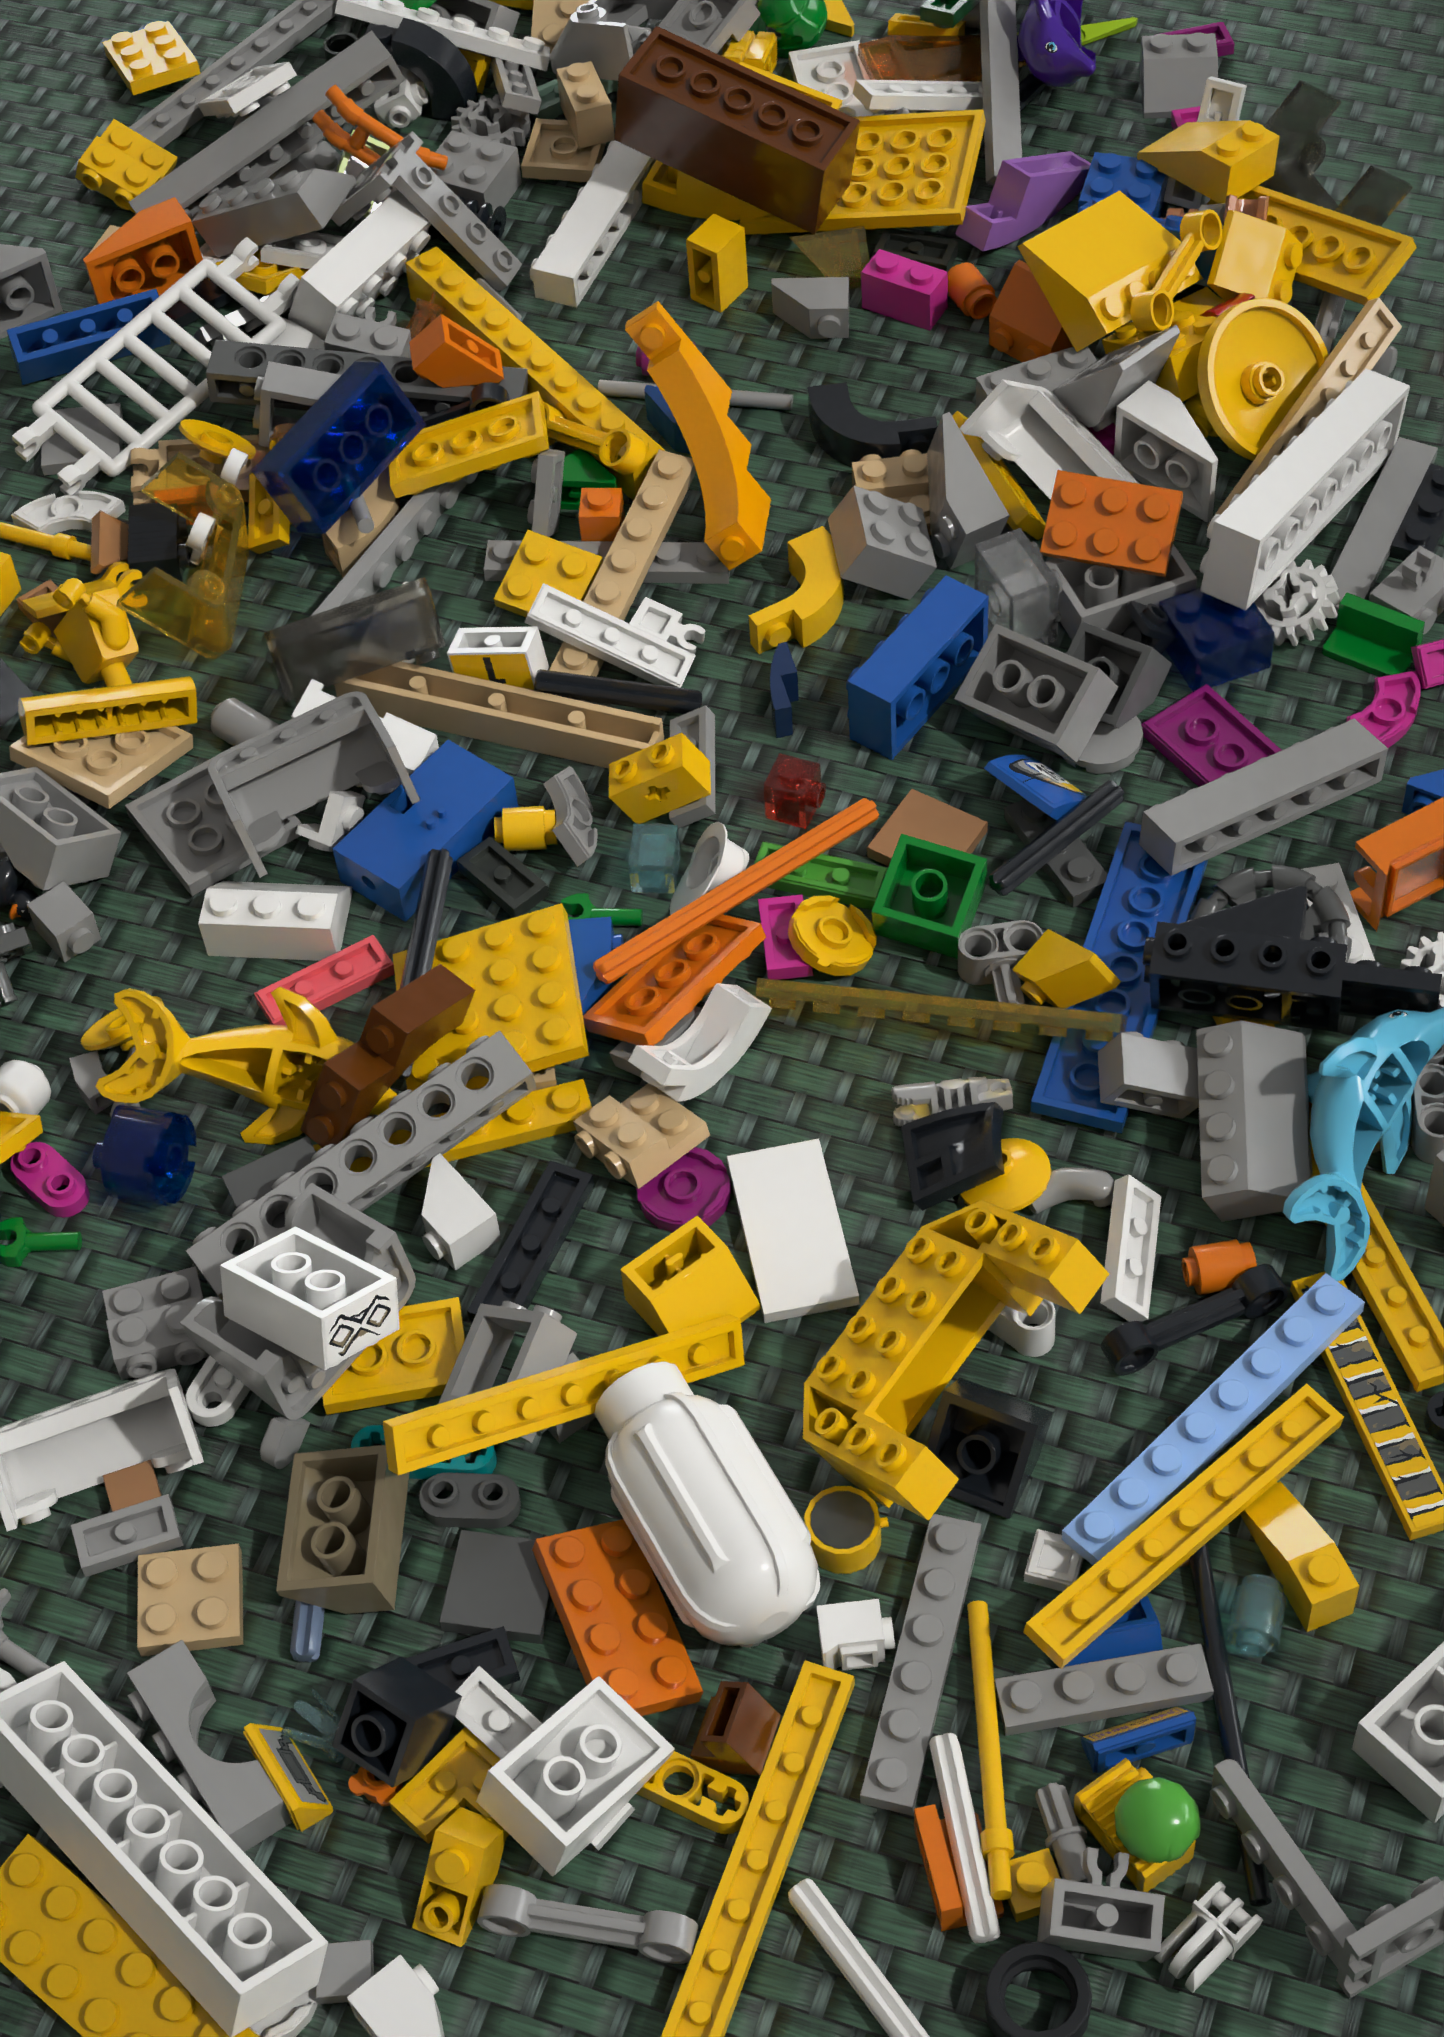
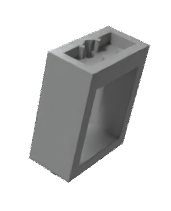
M269 361L265 376L257 377L254 391V400L260 401V405H256L253 418V428L259 429V446L270 447V441L273 440L281 448V437H297L310 443L312 456L344 461L342 451L357 445L359 438L364 379ZM274 400L340 411L339 427L274 415Z
M503 1301L501 1306L480 1304L438 1404L492 1388L515 1332L527 1333L507 1383L564 1366L577 1333L560 1323L562 1319L561 1314L544 1306L535 1305L533 1311L510 1301ZM537 1432L512 1440L533 1443Z

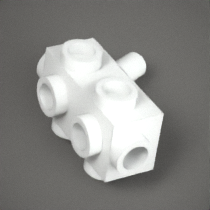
M399 65L397 66L403 74L405 81L376 100L374 104V110L378 119L382 123H386L390 129L408 126L409 123L421 115L422 105L428 102L424 82L412 71Z

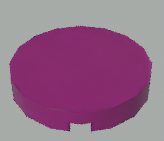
M694 1147L641 1188H637L638 1205L645 1218L663 1230L674 1232L697 1215L707 1226H711L725 1213L731 1199L730 1178L727 1174V1169L722 1160L710 1151Z

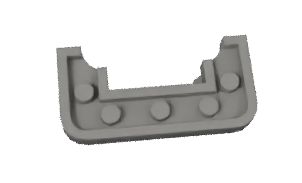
M310 1183L298 1197L288 1204L285 1211L286 1231L296 1226L396 1277L398 1309L400 1311L412 1295L416 1278L395 1231L313 1183ZM212 1296L194 1304L187 1316L180 1322L186 1335L270 1407L289 1420H297L303 1417L364 1351L363 1349L343 1360L340 1364L323 1370L225 1317L223 1301Z

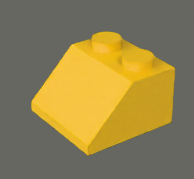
M1228 210L1222 229V240L1216 250L1207 285L1224 301L1241 293H1249L1255 296L1254 299L1269 298L1288 304L1292 297V284L1296 269L1302 261L1303 244L1285 227L1235 210Z

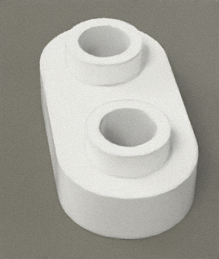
M209 1356L187 1390L186 1403L191 1417L197 1423L208 1427L219 1426L234 1416L250 1389ZM213 1401L221 1402V1404L215 1408H206V1406Z

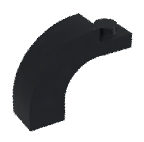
M407 18L402 19L398 28L369 24L364 35L372 30L392 55L396 64L412 71L424 82L430 93L433 118L451 121V117L457 116L456 109L458 107L467 109L468 100L475 103L478 102L476 80L468 61L461 51L444 35L423 23Z
M847 382L807 387L808 413L813 436L819 446L838 462L852 468V462H858L869 454L879 455L883 459L900 457L904 451L910 449L918 450L922 454L928 452L938 427L935 416L891 422L878 421L862 415L854 408L850 400Z

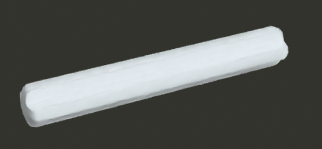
M954 1733L937 1735L930 1739L929 1745L969 1935L972 1941L977 1944L994 1941L1000 1936V1928L994 1900L990 1896L989 1877L985 1859H983L981 1840L960 1743Z
M806 1878L793 1886L788 1892L790 1904L888 2036L930 2037L813 1880Z

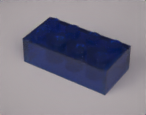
M355 361L251 471L298 532L325 534L347 511L352 502L360 497L426 426V423L382 362Z

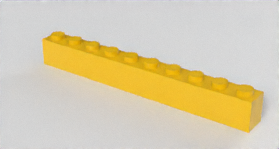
M437 246L405 262L410 298L434 320L442 314L500 350L502 366L527 369L529 394L539 391L542 400L560 410L565 419L606 433L614 428H624L644 441L646 446L644 461L635 472L628 475L620 474L601 462L599 456L589 453L616 477L617 487L622 488V492L634 501L658 450L665 451V449ZM628 442L621 447L617 461L624 455Z

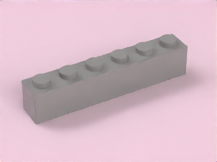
M1354 718L1143 811L1139 845L1171 876L1382 781L1388 748Z

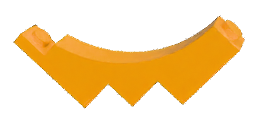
M657 301L628 320L625 325V331L650 359L647 371L667 402L690 451L704 501L706 523L704 542L730 571L762 552L771 498L747 470L752 444L727 415L732 390L660 302Z

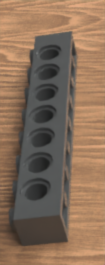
M215 340L206 370L210 402L260 405V401L254 400L255 384L258 376H265L268 362L271 361L364 379L361 416L410 421L469 401L471 391L477 386L442 388L429 379L425 380L418 376L413 370L411 358L225 340ZM502 366L504 379L496 384L501 385L507 390L510 400L529 394L528 370L525 368ZM274 400V408L340 414V411ZM483 401L478 403L477 406L480 409H484L498 403Z

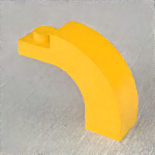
M824 526L787 542L789 571L800 583L801 587L786 599L748 615L750 644L758 654L777 647L778 643L787 642L794 638L805 648L826 634L838 619L844 601V580L840 577L832 536Z

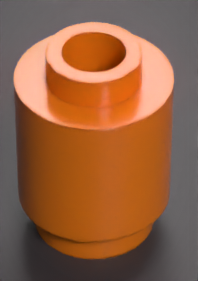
M966 262L955 265L948 271V296L966 316H971L974 319H981L990 314L997 298L994 288L972 263Z
M1237 1239L1192 1246L1189 1248L1188 1257L1182 1258L1181 1262L1186 1286H1194L1198 1295L1225 1291L1231 1288L1235 1280L1244 1272L1257 1266L1251 1243H1239Z

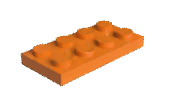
M721 915L631 970L583 1015L587 1031L635 1045L654 1046L659 1043L669 1030L684 1016L692 1012L694 1006L714 988L716 983L721 984L723 979L741 961L748 958L752 951L766 938L761 923Z
M624 1519L535 1539L532 1551L586 1685L591 1683L597 1676L601 1677L641 1717L700 1701L704 1692L651 1566Z

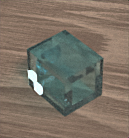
M634 823L628 863L632 892L675 893L681 853L678 825Z

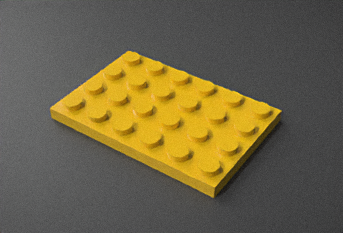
M983 109L854 117L860 120L850 185L818 231L963 225L986 123ZM774 215L755 219L741 217L740 226L745 227V235L808 232Z

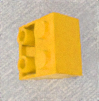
M698 1215L620 1269L625 1300L658 1336L729 1314L741 1319L742 1323L761 1309L757 1297L729 1248Z

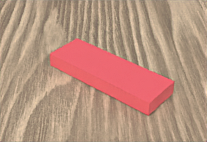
M371 935L255 992L254 995L257 1004L271 1025H286L271 994L278 987H283L304 996L321 1011L394 975V964L376 937Z

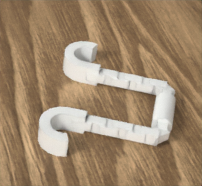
M235 448L231 450L217 486L220 489L212 517L200 512L192 526L186 546L193 548L190 562L198 566L203 557H206L220 532L219 525L224 517L230 492H233L240 471L247 463L248 454Z

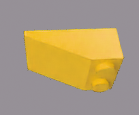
M1251 120L1187 122L1139 151L1137 159L1144 160L1158 168V171L1218 203H1226V196L1231 194L1237 196L1238 199L1274 176L1280 136Z

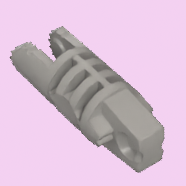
M967 1077L966 1080H961V1078L940 1080L938 1084L931 1081L897 1085L892 1087L891 1090L894 1102H897V1105H902L893 1111V1124L898 1127L934 1113L973 1104L996 1102L1003 1108V1111L1013 1108V1093L1009 1079Z

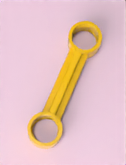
M1214 210L1188 212L1183 216L1180 224L1182 242L1154 288L1150 291L1138 292L1132 300L1131 318L1138 331L1143 333L1162 331L1171 326L1174 319L1173 298L1200 253L1202 251L1215 250L1221 243L1222 223Z
M543 401L549 446L557 441L595 454L600 457L604 465L623 475L635 472L643 463L646 455V446L640 437L624 428H614L606 433L564 418L560 410ZM628 442L624 455L617 461L621 447Z

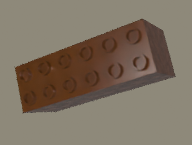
M658 26L653 29L619 73L615 141L814 235L850 185L860 120Z

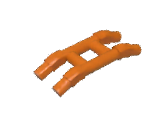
M337 85L329 88L325 96L337 108V112L345 121L353 126L357 125L352 136L344 131L337 122L335 123L323 109L318 111L312 118L313 122L323 132V136L339 150L343 149L368 166L381 157L365 146L370 134L388 145L389 149L404 138L363 112L364 110L357 106L351 98H348ZM422 146L419 147L416 154L428 167L442 171L445 170L448 162L446 155L432 152L430 149Z

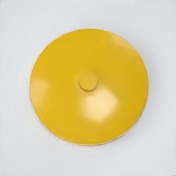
M1257 298L1234 305L1221 313L1211 324L1200 348L1197 379L1199 394L1206 416L1221 440L1234 452L1251 461H1254L1329 356L1318 331L1301 312L1291 305L1269 298Z

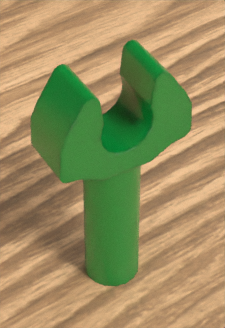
M576 893L561 900L568 915H581L579 917H568V920L611 917L613 926H642L643 923L642 909L597 908L591 903L587 893Z
M22 1217L9 1218L0 1222V1240H15L10 1245H0V1263L7 1267H20L31 1251L81 1250L82 1247L81 1232L32 1233L27 1229Z

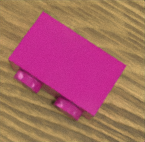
M879 249L861 272L862 308L930 331L948 308V272Z

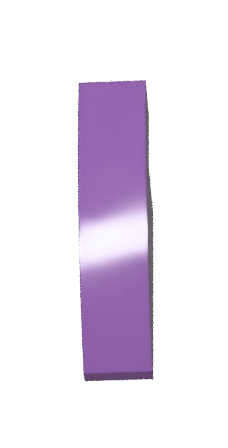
M1071 151L1002 160L989 202L966 206L963 225H958L956 235L981 251L999 248L1020 239L1051 219L1074 199L1083 189L1091 163Z

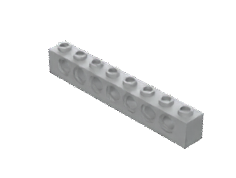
M499 1030L491 1037L485 1035L475 1040L467 1048L464 1056L452 1064L446 1062L435 1068L429 1074L428 1081L414 1091L408 1089L398 1094L390 1102L389 1108L377 1117H367L358 1122L351 1129L350 1136L337 1145L329 1144L318 1150L311 1158L310 1164L297 1173L291 1171L281 1176L272 1185V1190L258 1200L251 1199L244 1202L233 1212V1218L218 1228L210 1227L201 1232L193 1240V1246L188 1248L186 1252L219 1299L223 1301L220 1265L237 1257L232 1254L234 1246L238 1242L248 1239L254 1241V1248L286 1231L285 1227L275 1228L271 1226L273 1219L278 1214L285 1212L288 1204L298 1197L310 1183L316 1186L323 1184L333 1186L331 1193L333 1196L363 1212L432 1162L433 1157L439 1153L441 1155L445 1154L534 1091L536 1084L533 1072ZM475 1076H484L489 1079L488 1083L481 1089L471 1090L466 1087L467 1082ZM446 1103L450 1105L449 1111L443 1116L431 1117L427 1114L434 1104ZM407 1130L412 1133L410 1138L403 1144L395 1145L388 1142L391 1135L396 1131ZM368 1157L373 1160L370 1167L363 1172H353L350 1170L351 1164L358 1158Z

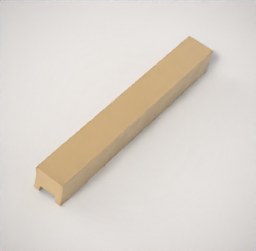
M349 650L346 655L348 664L342 675L336 674L333 680L337 697L349 692H363L367 695L378 716L384 718L387 712L416 726L608 769L610 763L664 740L662 718Z

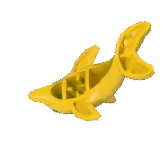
M278 987L271 994L286 1025L263 1024L238 1027L190 1038L174 1015L158 999L144 991L129 988L115 993L114 1003L130 1027L136 1050L118 1070L99 1078L95 1087L103 1097L112 1101L136 1104L154 1096L180 1074L190 1075L225 1087L268 1106L269 1108L240 1134L245 1143L274 1145L300 1136L303 1133L300 1131L323 1064L355 1043L337 1036L327 1018L304 996L283 987ZM389 1088L368 1116L379 1115L387 1110L390 1102L397 1094Z

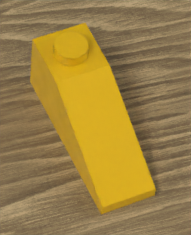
M1281 1481L1275 1483L1241 1512L1240 1515L1305 1631L1309 1632L1353 1614L1359 1584L1335 1542Z

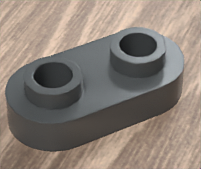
M439 1473L426 1480L419 1494L425 1518L432 1524L440 1527L502 1528L511 1524L518 1517L521 1510V1499L517 1485L509 1477L500 1474ZM444 1491L452 1492L451 1496L446 1499H438L436 1497ZM494 1492L502 1494V1496L495 1501H489L486 1499V1497L489 1494Z

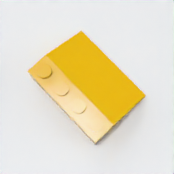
M1118 191L1017 247L1073 347L1078 352L1132 321L1131 303L1134 296L1138 292L1150 291L1154 288L1181 241L1125 194ZM1195 263L1176 294L1203 279Z

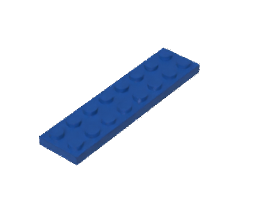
M1126 821L1083 945L1084 948L1094 952L1121 982L1113 990L1061 1011L1031 1099V1112L1121 1134L1130 1108L1100 1103L1098 1051L1121 1032H1138L1144 1037L1152 1039L1161 1009L1151 1008L1150 984L1144 982L1145 965H1143L1145 940L1146 937L1155 938L1157 921L1180 924L1190 920L1208 860L1203 861L1171 876L1139 845L1141 825Z

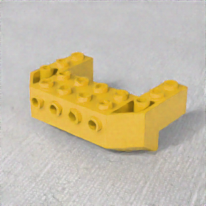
M983 1200L922 1226L917 1234L907 1243L905 1250L887 1274L880 1279L874 1291L856 1315L849 1320L844 1331L826 1355L819 1360L816 1368L804 1382L803 1439L840 1475L883 1506L890 1508L893 1503H896L929 1521L959 1478L925 1445L909 1438V1435L1005 1306L1031 1317L1043 1299H1046L1081 1314L1109 1276V1273L1077 1238Z

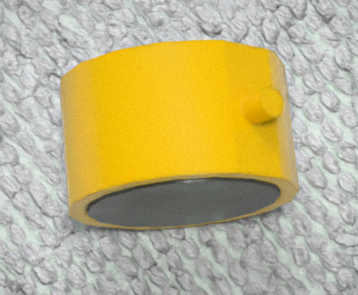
M834 1486L821 1491L810 1501L804 1514V1523L811 1534L810 1544L818 1565L822 1569L835 1574H851L866 1568L876 1558L881 1547V1528L889 1527L888 1518H880L876 1502L867 1493L852 1486Z

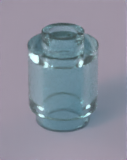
M1259 1574L1248 1575L1243 1578L1242 1584L1235 1589L1226 1637L1242 1655L1260 1658L1267 1653L1276 1651L1279 1647L1287 1599L1283 1594V1585L1272 1577Z

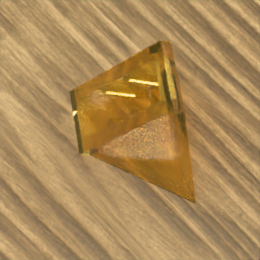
M864 226L815 233V235L807 234L789 237L826 277H849V289L861 288V272L869 263Z

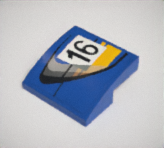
M1006 755L989 761L984 768L1055 820H1059L1088 796L1031 756Z

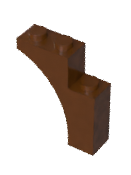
M439 964L373 1005L360 1040L323 1064L300 1131L322 1148L329 1144L337 1145L350 1136L351 1129L358 1122L367 1118L378 1101L401 1074L429 1047L463 1023L475 990L443 965Z

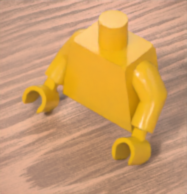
M77 578L66 580L52 595L57 604L65 609H69L54 629L57 638L52 637L48 626L44 623L36 622L31 624L24 632L20 646L31 654H37L44 646L51 649L52 655L70 662L81 681L86 684L104 680L106 687L133 684L126 667L139 653V647L117 588L87 594L86 587L81 580Z

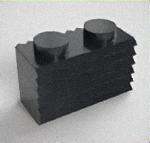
M178 501L129 505L127 560L129 569H137L142 572L143 576L142 579L133 580L134 586L140 589L142 586L148 588L150 585L156 587L158 584L164 586L166 583L172 585L174 582L181 584L183 582V567H190L189 547L186 546V542H183V538H188L190 534L188 514H181Z

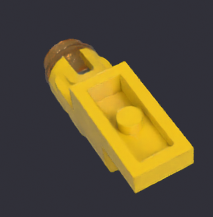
M286 423L274 427L273 434L269 438L270 447L266 458V469L249 474L248 549L257 554L289 545L290 525L308 519V506L312 503L310 492L312 472L311 445L308 436H306L305 428L300 425Z

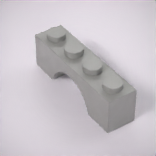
M183 1640L127 1672L135 1689L127 1697L140 1720L144 1723L152 1718L159 1729L157 1733L152 1735V1738L165 1761L169 1763L176 1758L184 1772L176 1776L178 1782L196 1802L200 1799L202 1800L209 1812L208 1815L243 1852H246L292 1823L282 1798L258 1760L243 1763L222 1762L208 1756L199 1748L200 1726L205 1715L216 1702L207 1678Z

